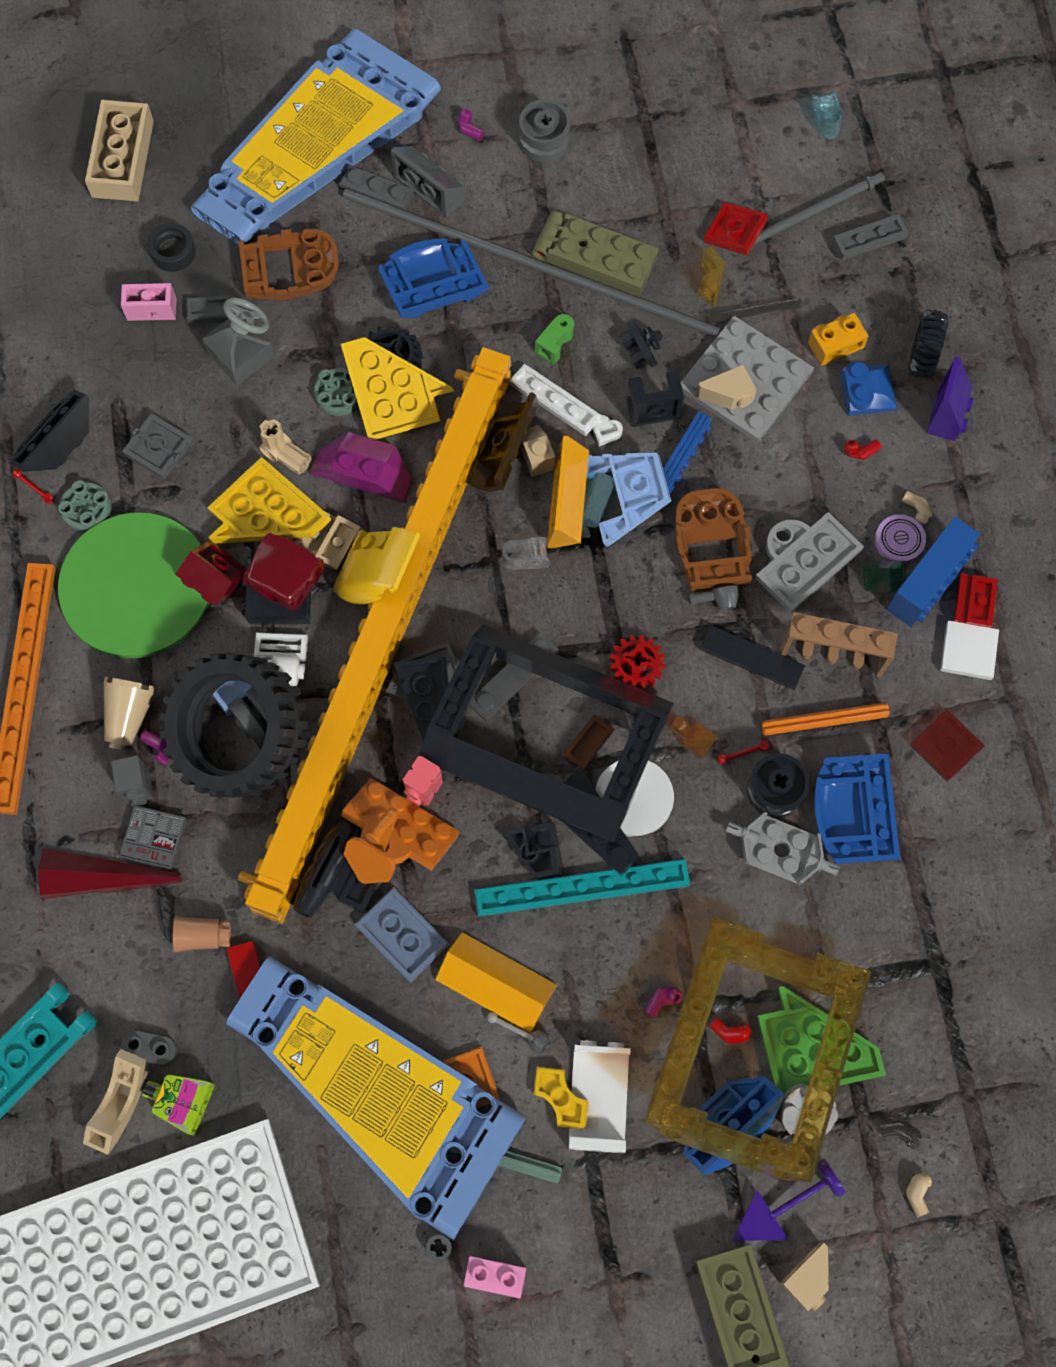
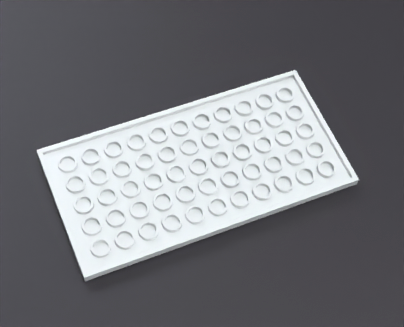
M266 1119L1 1215L0 1367H106L320 1287L270 1120Z

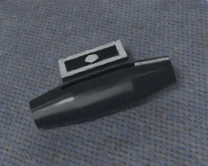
M342 816L338 818L322 839L302 877L292 908L294 911L305 917L312 918L332 892L340 903L358 912H364L378 883L365 884L360 882L344 856L347 842L351 838L357 837L360 827Z

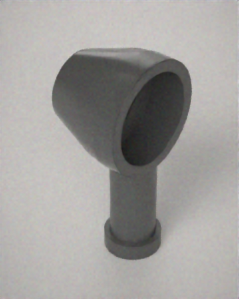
M725 586L700 593L692 592L690 593L691 603L696 605V603L715 600L720 610L736 608L738 586Z

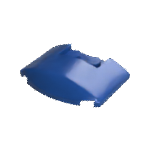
M448 238L417 242L390 255V260L383 267L380 264L378 272L401 318L422 317L424 312L463 300L467 303L489 290V286L466 241L460 240V245L447 243Z
M889 753L825 758L822 763L824 765L815 783L814 814L818 833L821 835V841L833 858L834 863L846 864L900 860Z

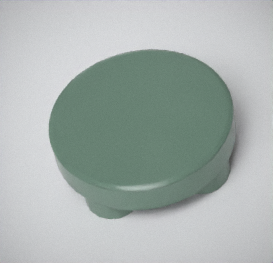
M326 369L319 373V378L314 386V397L322 411L333 416H344L358 408L347 369Z
M81 480L74 482L63 494L58 506V510L65 523L72 529L87 532L98 523L107 520L112 508L110 498L101 486Z

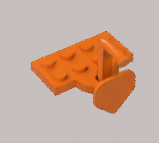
M372 778L366 782L347 804L341 815L363 829L360 838L353 837L347 842L344 856L358 880L365 884L389 882L395 871V864L402 863L407 858H411L432 871L460 833L457 829Z

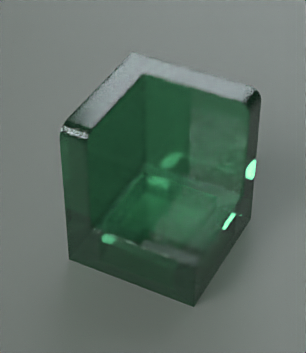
M874 560L862 566L865 591L892 593L904 583L902 561Z

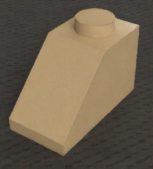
M744 365L698 383L696 395L701 400L732 410L737 407L744 408L750 405L754 400L757 389Z
M539 425L527 428V433L522 439L520 448L531 477L554 470L555 455L547 435Z
M819 1242L780 1282L782 1287L803 1310L809 1311L812 1308L815 1311L826 1300L824 1294L829 1290L828 1247L825 1243Z

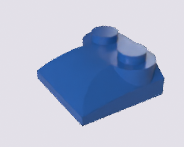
M855 361L849 363L847 367H841L840 377L848 416L897 410L889 365H865L862 362Z

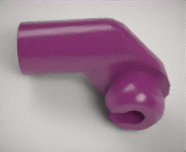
M462 109L457 117L461 133L481 141L484 136V130L473 126L472 112L470 110Z
M145 730L141 735V741L158 751L155 755V760L158 763L167 765L169 759L172 760V758L164 756L162 749L167 747L165 740L160 739V736Z
M673 986L657 989L644 1012L656 1018L662 1006L680 1003L683 994L678 988Z

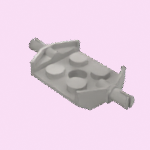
M766 812L748 827H742L729 821L726 832L740 837L744 861L748 865L798 885L803 884L817 871L823 870L835 876L838 874L840 865L823 858L822 841L819 833L814 835L767 816ZM777 844H783L788 848V855L786 857H779L775 854L774 847Z

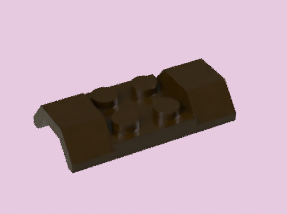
M533 392L529 393L526 402L523 403L507 398L501 399L468 477L467 484L487 492L504 490L512 470L511 462L518 455L519 446L538 407L536 394Z

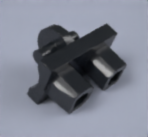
M634 320L627 324L630 329L620 335L619 338L626 350L638 344L640 349L629 355L636 369L647 364L653 368L658 363L649 347L652 346L655 351L661 348L659 342L663 335L660 330L652 331L649 326L644 329L646 335L643 336Z

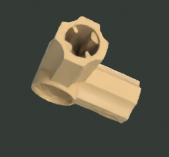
M275 419L265 420L260 425L263 441L259 447L260 451L268 459L274 462H281L298 475L304 473L312 460L311 456L292 443L291 439L283 433L281 423Z

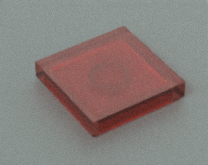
M948 709L910 743V746L946 782L985 747Z

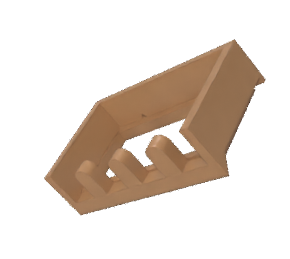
M793 612L787 630L784 631L780 655L786 656L792 641L798 640L803 641L801 656L804 659L811 658L814 644L829 647L827 662L829 664L837 662L840 649L854 652L852 667L856 670L861 669L863 666L865 654L879 657L876 676L882 677L894 659L898 633Z

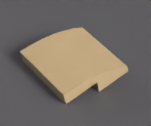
M327 513L331 521L312 538H297L295 543L306 548L317 558L323 559L325 567L337 570L361 526L339 515L335 517Z

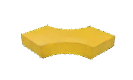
M537 1066L533 1095L546 1099L552 1105L556 1113L558 1127L586 1130L589 1101L576 1097L570 1091L566 1083L564 1069Z

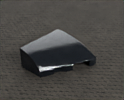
M554 822L501 831L503 838L509 842L515 850L514 853L526 865L533 879L564 875Z

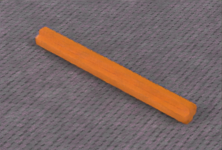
M884 702L764 720L761 723V728L764 735H773L887 718L890 715L888 704Z

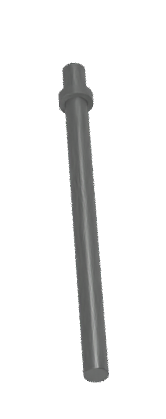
M879 172L871 177L866 176L861 182L763 229L754 245L866 189L868 191L874 189L875 185L885 180L884 174Z

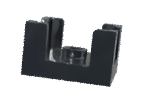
M678 370L666 372L669 390L645 394L641 377L629 378L628 387L631 396L626 397V404L632 427L680 419L684 393Z

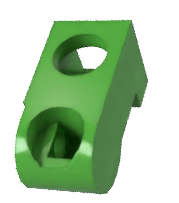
M566 314L558 315L535 341V353L555 365L560 359L561 346L569 342L573 337V318Z

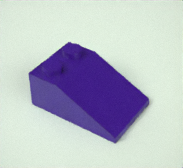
M954 357L937 391L927 429V434L956 441L959 433L964 434L968 419L964 418L965 413L970 412L974 398L970 397L972 386L960 357Z

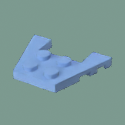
M626 453V455L614 456L612 454H602V456L589 455L587 477L591 479L612 471L623 513L621 516L598 523L603 543L606 547L616 542L671 502L658 453Z

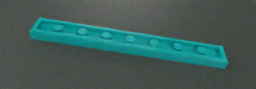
M686 859L631 866L622 876L614 869L479 888L474 889L478 917L689 887L690 880Z

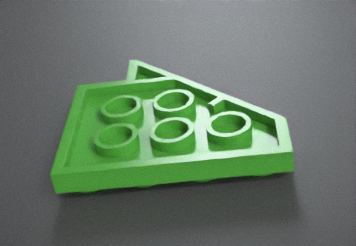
M784 986L778 987L783 1010L757 1016L772 1081L783 1094L797 1084H817L827 1089L886 1076L879 1047Z

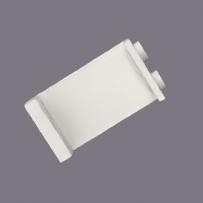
M582 1040L580 1045L574 1046L572 1093L578 1098L589 1101L586 1130L569 1128V1150L626 1152L625 1128L630 1048H624V1043L608 1042V1047L597 1046L596 1041Z

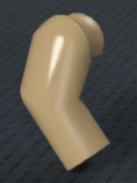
M907 490L901 502L916 508L918 513L915 519L920 523L926 524L933 513L929 504L924 498Z
M926 1173L913 1176L906 1190V1196L916 1218L929 1213L923 1197L928 1187L931 1186L932 1180Z

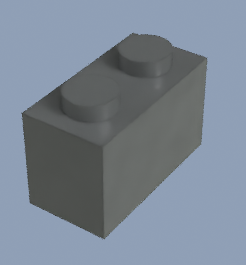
M138 755L111 761L116 792L127 804L140 806L146 804L147 800L154 799L149 768Z

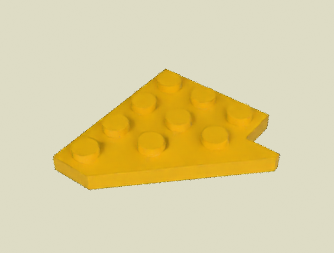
M365 337L340 344L368 438L376 440L440 421L434 397L453 392V387Z
M262 457L207 507L210 513L223 523L208 537L214 544L262 541L269 532L287 539L312 538L331 521L330 516Z

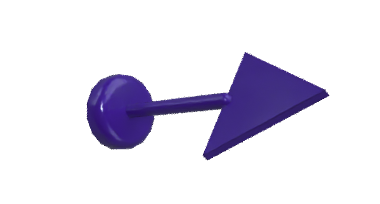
M825 1158L817 1164L823 1179L772 1212L757 1190L732 1241L788 1240L776 1221V1217L827 1185L836 1197L846 1194L845 1189Z

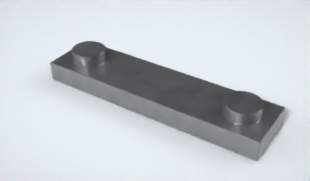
M541 632L529 643L554 654L559 652V649ZM508 663L473 697L469 706L487 722L536 674Z

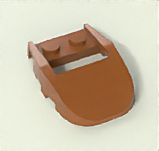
M291 229L281 230V234L268 236V234L257 236L258 241L244 245L243 240L239 241L246 298L284 301L303 297L327 288L333 282L338 272L339 261L336 243L328 233L322 230L304 229L303 232H291ZM291 249L295 287L275 290L274 287H269L265 252Z
M713 488L692 491L686 494L678 503L676 509V538L679 560L691 592L695 591V589L738 584L749 585L752 580V575H749V564L751 562L750 528L746 525L745 513L741 502L728 490ZM736 539L739 557L690 562L687 544Z

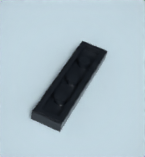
M711 625L699 649L792 690H795L805 667L804 664Z

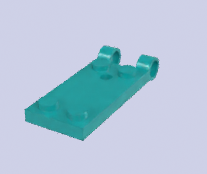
M60 982L53 985L0 1039V1119L98 1022L89 1011H85L68 1027L52 1011L70 995V992ZM38 1035L45 1037L42 1045L36 1044L35 1040Z

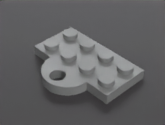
M829 512L812 527L798 520H785L776 524L769 532L766 541V551L771 562L756 574L755 579L791 614L857 556L864 546ZM784 531L788 533L790 539L788 541H780L776 533Z

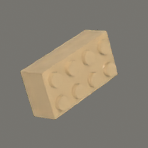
M101 100L85 179L92 198L139 201L154 122L148 104Z

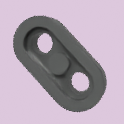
M132 1031L126 1034L121 1042L122 1050L146 1059L147 1063L168 1065L177 1056V1046L168 1037ZM134 1040L139 1041V1047L136 1050H132L130 1047L131 1042ZM164 1045L166 1052L159 1056L157 1049Z

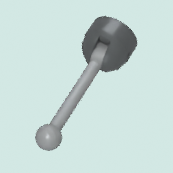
M494 1012L487 1015L489 1023H497L527 1038L530 1049L540 1055L543 1054L550 1040V1034L541 1030H535L530 1034L498 1018Z

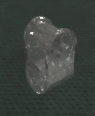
M534 537L506 542L502 548V565L506 569L513 571L548 567L551 564L550 558L547 557L546 549L548 539L545 537ZM515 552L519 557L513 559L508 557L507 554Z

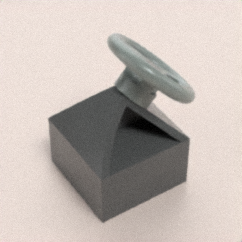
M229 298L223 305L224 312L229 319L203 337L202 341L207 354L238 386L275 358L271 342L262 334L269 329V320L265 313L247 300ZM260 319L262 325L255 326L253 320Z

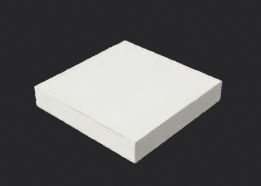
M947 621L940 671L992 680L994 678L999 630Z

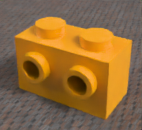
M853 313L848 316L841 315L827 325L820 324L811 331L808 344L820 365L823 366L863 349L869 336L857 315Z

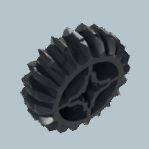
M928 309L923 313L913 341L908 363L910 373L921 377H930L934 373L942 353L948 329L949 318L947 314L938 310Z
M388 324L385 330L378 326L377 333L369 331V338L367 339L402 359L404 358L401 350L403 348L406 349L410 355L408 360H404L421 369V360L423 359L421 344L417 342L414 334H409L407 328L401 332L399 325L395 329H391Z

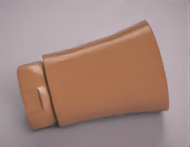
M175 914L173 923L174 953L198 949H219V946L230 947V920L220 921V919L194 918Z

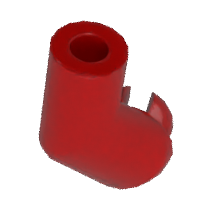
M853 439L848 440L844 445V452L848 457L866 460L882 449L877 439L872 440L865 446L858 445V442Z
M719 1017L709 1026L727 1044L744 1043L751 1035L749 1025L742 1023L740 1026L728 1027Z

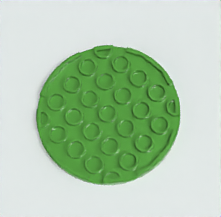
M128 513L98 523L85 532L72 546L60 571L58 582L59 603L69 626L79 638L93 649L120 658L149 657L181 643L188 637V634L195 626L201 622L209 606V603L201 597L199 592L185 586L181 579L175 575L189 552L200 546V542L188 529L178 522L157 514Z

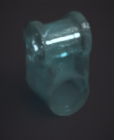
M833 91L829 95L820 97L816 95L811 96V113L815 118L820 135L826 139L836 138L840 132L843 120V113L836 92Z

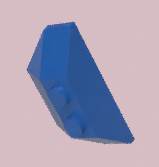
M765 1076L727 1081L687 1120L684 1156L703 1175L730 1166L770 1127L785 1095Z

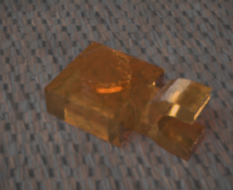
M679 715L670 727L671 730L685 738L681 745L700 759H703L718 738V736L698 722L693 727H690Z

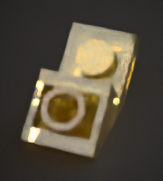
M710 246L703 253L701 264L707 274L701 277L699 293L702 299L708 301L713 308L717 305L726 263L713 246Z

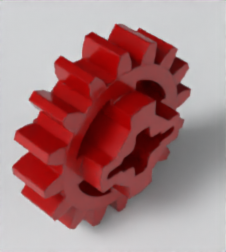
M630 635L629 642L622 638L620 640L621 647L614 646L613 652L615 654L610 655L609 661L613 663L610 665V671L616 672L614 678L617 680L622 679V682L631 684L634 687L640 685L641 690H645L647 683L651 687L655 686V679L660 680L662 678L660 671H664L666 664L662 663L665 660V654H658L661 646H652L653 638H650L647 642L644 641V635H640L639 640H635L634 636ZM635 648L634 650H632V651L629 652V653L626 652V651H628L629 649ZM636 659L640 660V666L635 665ZM623 669H626L630 675L626 674ZM644 673H650L645 677H640Z

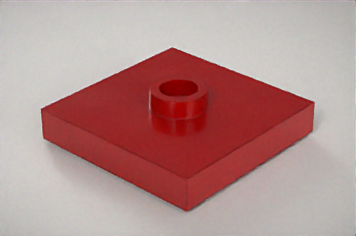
M724 202L703 237L704 243L748 255L768 220L767 214Z

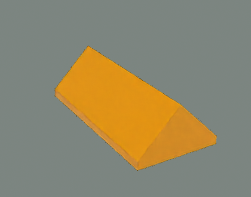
M563 436L555 459L547 548L551 549L581 543L589 450L569 436Z
M463 932L447 952L435 979L437 982L487 1010L496 1013L498 1016L530 1034L557 984Z

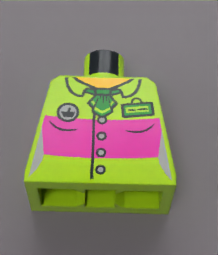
M167 1074L162 1085L149 1080L145 1085L142 1096L155 1101L152 1108L153 1114L183 1132L195 1136L215 1084Z

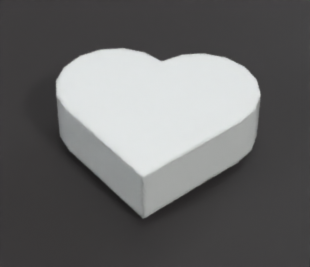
M601 415V420L592 429L598 446L618 440L622 436L623 431L622 424L619 421L609 420L605 415Z

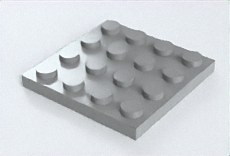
M733 316L681 381L684 395L758 443L813 373L814 367L736 316ZM744 365L757 389L754 400L750 405L744 408L737 407L732 410L701 400L696 395L698 383Z

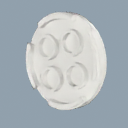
M618 761L610 765L601 774L595 790L601 799ZM650 761L646 765L621 826V829L628 837L643 836L657 831L667 821L673 808L674 792L670 779L659 766Z

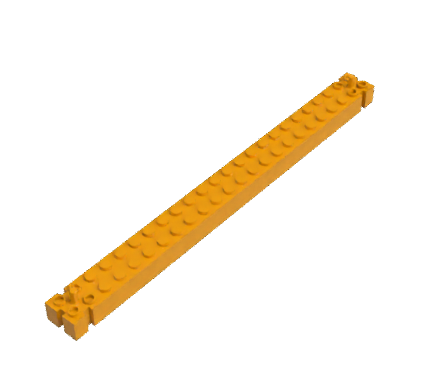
M482 347L480 354L475 355L472 361L471 369L474 372L469 373L457 369L454 377L464 381L462 386L464 392L461 397H457L453 407L455 413L452 419L448 418L444 427L446 434L443 440H439L436 445L435 454L437 455L434 462L430 461L425 473L427 476L424 484L420 483L416 493L417 502L415 506H410L407 513L408 523L403 529L418 532L420 537L396 591L392 593L387 588L382 594V599L368 605L370 612L367 619L363 618L358 628L360 635L357 642L353 641L349 648L348 656L350 658L347 665L343 664L338 675L340 682L337 689L333 688L330 692L327 712H322L319 718L318 727L320 729L317 736L313 735L309 741L307 750L310 752L306 760H302L298 767L297 775H299L296 785L292 784L289 788L287 806L285 809H281L277 816L276 824H278L276 832L275 834L271 833L265 846L268 849L264 859L260 858L256 865L255 874L258 876L245 871H241L238 876V881L248 884L244 894L245 904L257 915L281 924L285 920L292 897L296 894L444 541L502 397L506 393L509 380L511 379V370H509L511 356Z

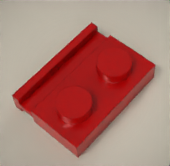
M961 573L958 578L953 621L991 628L993 625L998 579L978 575L969 576Z

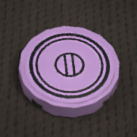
M893 515L886 518L878 526L875 534V546L879 554L895 564H907L915 561L923 552L926 544V533L922 525L907 515Z

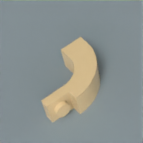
M122 1049L117 1053L108 1090L99 1108L86 1124L83 1144L107 1155L111 1152L125 1130L142 1093L148 1073L144 1070L146 1059Z

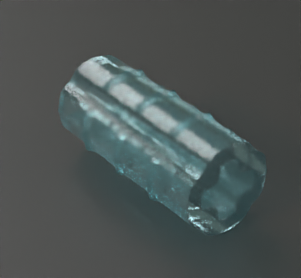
M603 473L595 474L584 501L583 525L593 528L598 527L615 485L614 479L611 476Z

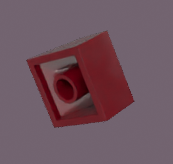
M209 540L189 552L175 575L181 579L185 586L199 592L206 602L217 606L226 600L242 582L247 568Z

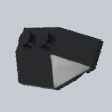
M76 390L70 392L68 397L59 402L20 444L13 458L8 463L23 472L56 470L59 466L63 465L68 455L82 444L84 437L89 433V397Z

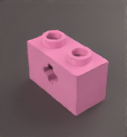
M171 283L122 284L121 307L127 321L176 320L177 298Z
M470 1256L464 1287L521 1299L526 1267Z

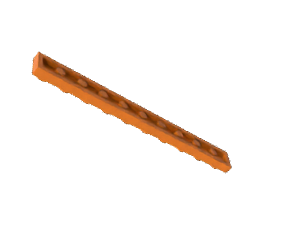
M28 563L0 731V814L17 815L56 569L53 564Z

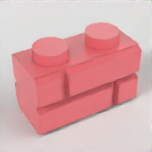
M418 756L411 766L412 770H409L403 778V783L405 787L404 793L407 794L406 799L419 807L420 804L424 806L430 804L434 798V793H437L443 784L439 766L422 756Z

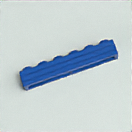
M699 411L663 468L670 494L675 489V482L680 481L683 469L686 470L690 464L689 459L696 455L697 446L702 445L705 433H709L712 428V418Z

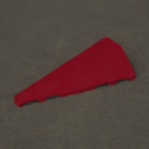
M43 849L38 867L39 894L44 899L94 892L103 894L182 883L181 873L52 849Z

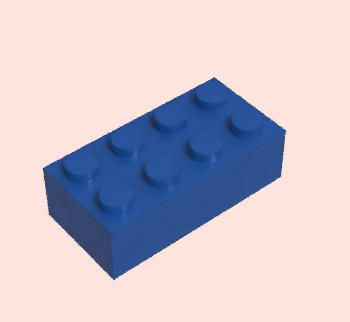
M954 517L897 591L886 610L911 628L916 621L922 623L934 604L938 602L944 591L978 548L979 544L976 543V540L980 533L957 517Z

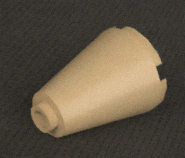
M105 677L104 740L110 742V748L125 750L126 745H132L156 694L157 687Z

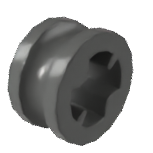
M438 1234L428 1240L426 1252L432 1260L443 1261L451 1254L452 1245L448 1237ZM436 1239H441L442 1244L447 1245V1251H442L444 1255L440 1257L437 1256L436 1251H431V1244L435 1245Z

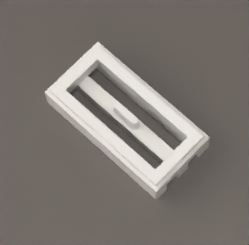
M256 632L254 657L268 660L272 659L274 654L279 653L260 652V650L297 651L300 653L283 654H296L300 661L306 662L308 635ZM261 640L301 642V645L261 644Z

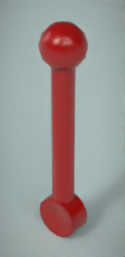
M18 469L13 470L12 476L14 478L22 480L42 496L46 504L53 503L54 497L50 493L43 492L24 477L22 471Z
M762 740L757 746L729 755H719L717 758L718 763L723 765L728 760L758 750L767 751L769 743L766 740Z

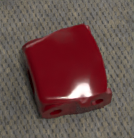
M269 532L258 546L253 560L244 574L243 583L247 584L252 591L289 610H296L317 584L323 574L325 564L323 559L317 558L303 546Z

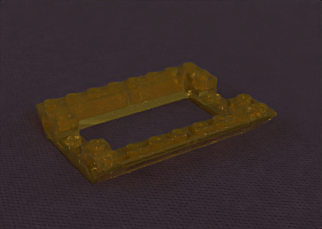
M712 917L644 1122L670 1140L773 1178L812 1182L871 971L820 953L817 954L815 961L763 943L765 934ZM727 962L832 998L789 1145L780 1142L779 1138L763 1133L761 1139L707 1120L708 1112L694 1107L688 1109L680 1106Z

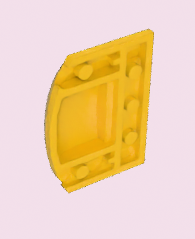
M392 527L391 531L367 533L363 529L360 530L354 539L334 584V592L349 603L367 604L382 599V594L387 588L392 593L396 591L420 534L397 527Z

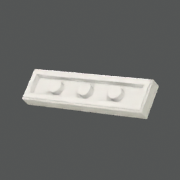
M523 364L509 380L510 386L528 397L531 392L536 394L538 405L584 436L601 420L599 413L526 364Z

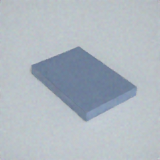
M394 887L354 924L410 984L450 946Z

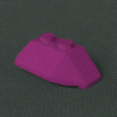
M351 432L346 433L318 450L310 470V475L402 503L406 499L412 482L396 446Z

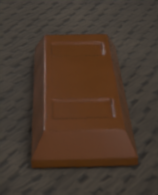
M593 715L563 755L584 770L615 729L596 715Z

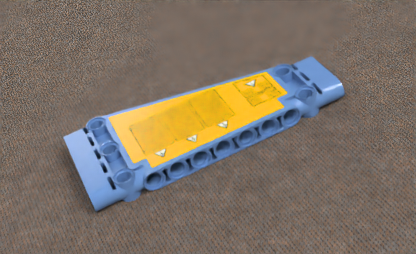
M352 29L339 44L329 47L325 60L323 62L316 61L225 160L220 173L214 174L210 178L209 187L190 207L191 211L201 221L237 245H239L241 240L244 241V245L247 244L259 229L266 228L270 223L347 171L349 165L354 166L408 127L421 120L422 111L441 91L439 83L432 76L357 29Z
M269 956L264 961L226 1022V1025L256 1043L414 1216L422 1219L452 1240L455 1239L500 1164L502 1157L522 1127L526 1116L478 1087V1084L321 985L314 984L272 956ZM297 981H303L304 991L299 995H293V984ZM271 1028L274 1032V1037L271 1042L264 1043L261 1035L264 1030ZM481 1098H489L492 1102V1108L486 1114H481L477 1110L476 1105ZM501 1105L502 1109L498 1113L494 1122H490L494 1114L496 1113L497 1109ZM485 1129H487L488 1132L483 1138L481 1144L479 1145V1147H476V1144L478 1143ZM452 1147H458L462 1152V1158L456 1164L450 1163L447 1158V1152ZM470 1154H472V1159L470 1160L464 1172H462L461 1170L468 1160ZM458 1180L451 1194L447 1197L446 1195L454 1181ZM422 1197H427L432 1203V1208L427 1214L420 1213L417 1209V1202ZM442 1205L443 1207L437 1215L435 1221H431L439 1206Z

